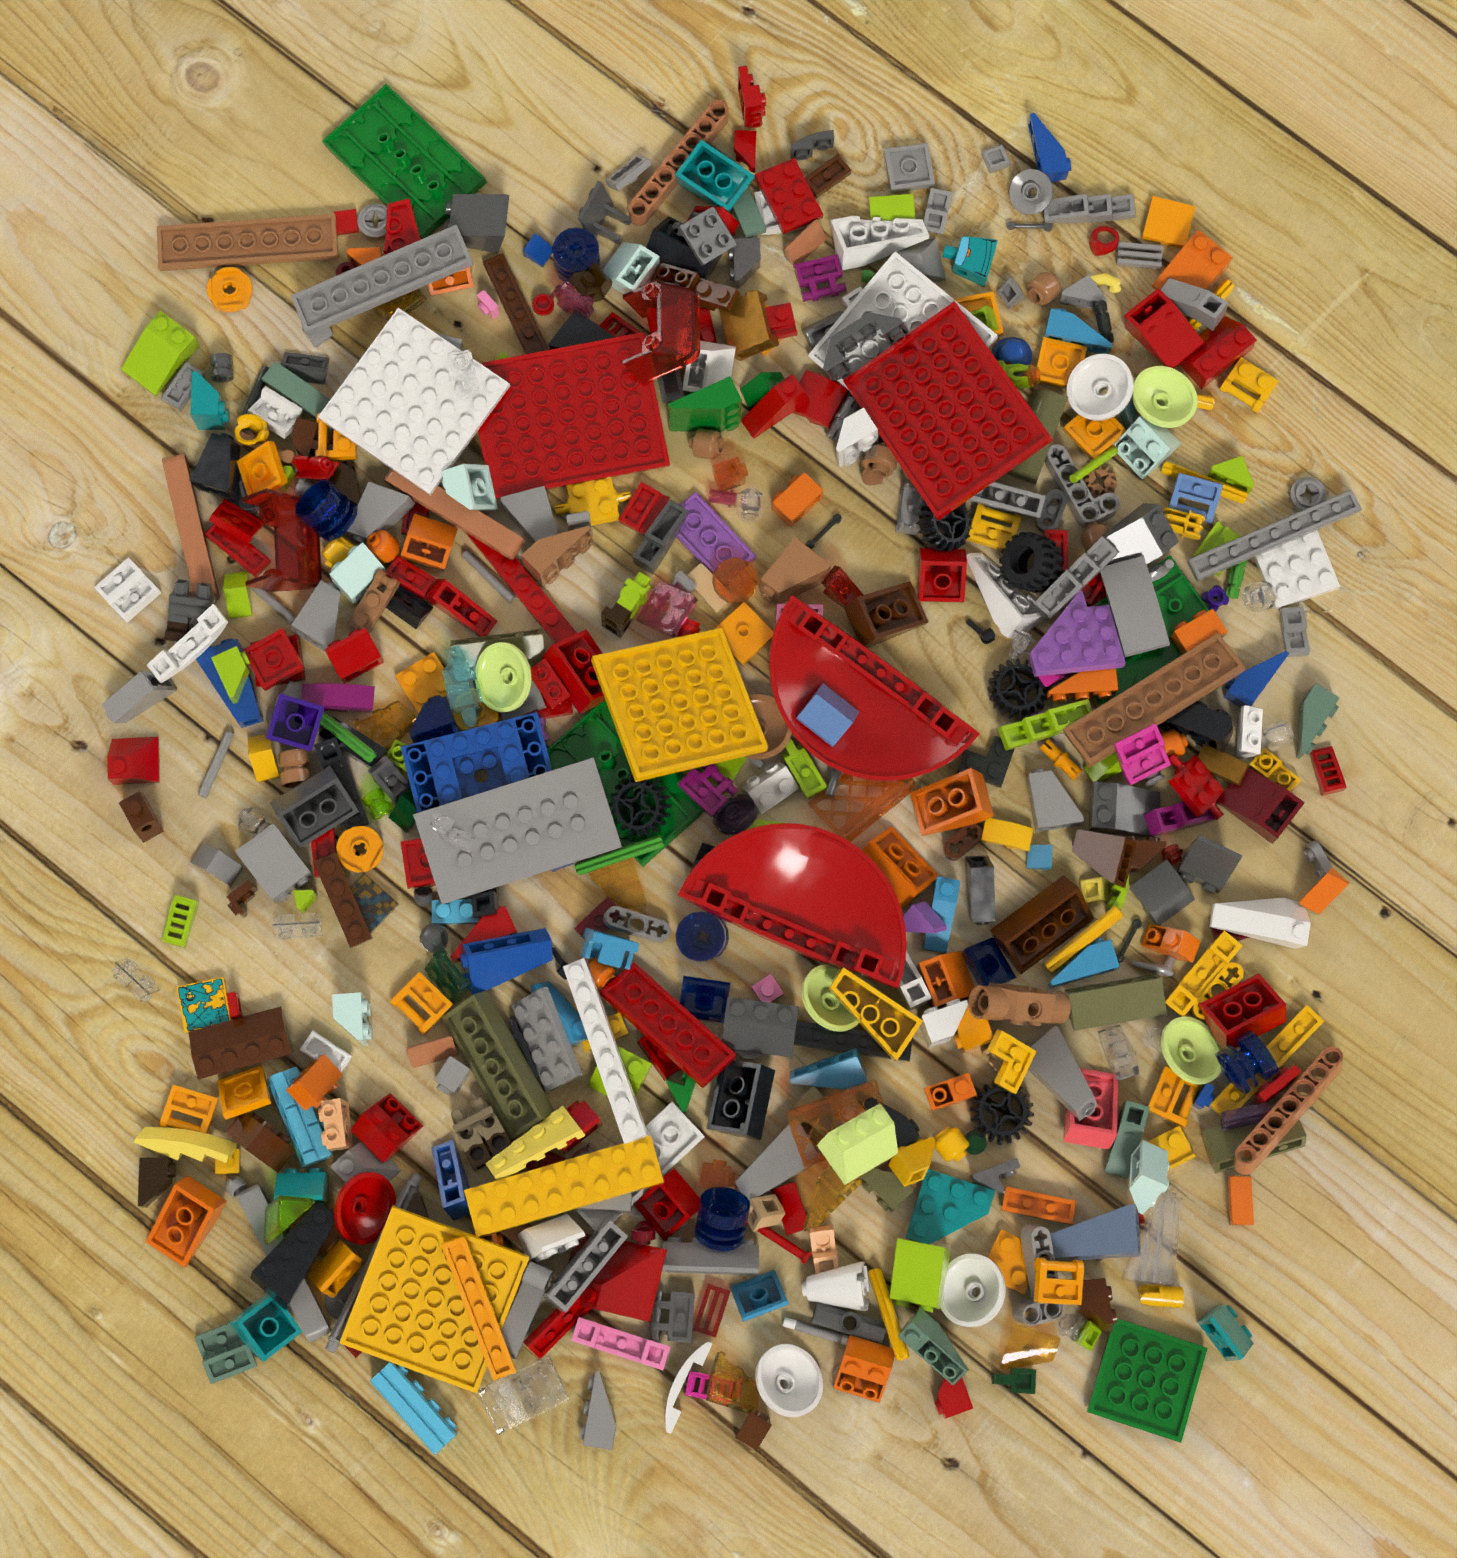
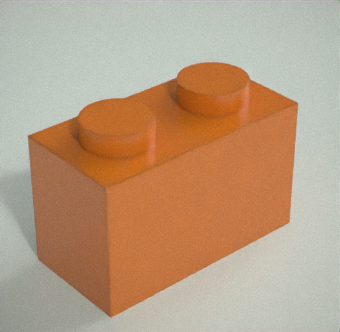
M805 472L801 476H794L788 483L789 487L784 492L780 490L772 499V510L789 527H793L823 498L824 490Z
M1214 609L1208 612L1202 610L1193 616L1194 620L1186 623V621H1183L1174 627L1175 631L1170 637L1181 655L1217 633L1222 638L1227 634L1228 631Z
M323 1054L312 1061L290 1084L286 1091L304 1111L312 1106L317 1108L321 1105V1101L326 1100L324 1095L326 1093L330 1094L338 1087L337 1081L343 1074Z

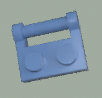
M1178 472L1168 507L1187 513L1192 510V513L1206 517L1204 522L1211 524L1223 484ZM1182 497L1208 504L1209 508L1206 511L1178 503V499Z

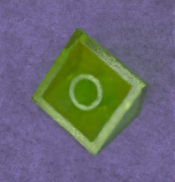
M279 1195L265 1208L264 1243L266 1245L270 1244L306 1212L315 1201L312 1198Z

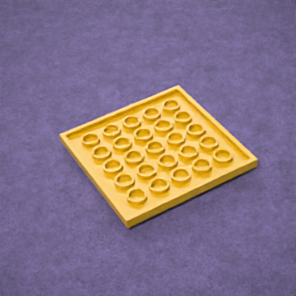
M722 628L592 656V665L635 782L767 751V742Z
M392 1205L339 1343L477 1393L486 1371L487 1363L441 1244L465 1234L501 1330L529 1261V1256Z

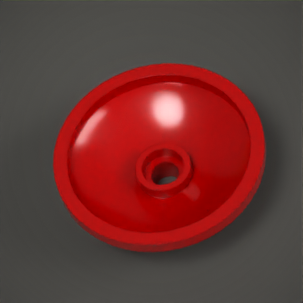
M361 1172L351 1177L343 1185L335 1201L334 1220L339 1233L347 1241L365 1245L378 1239L392 1205L395 1206L396 1204L395 1191L389 1180L375 1172Z

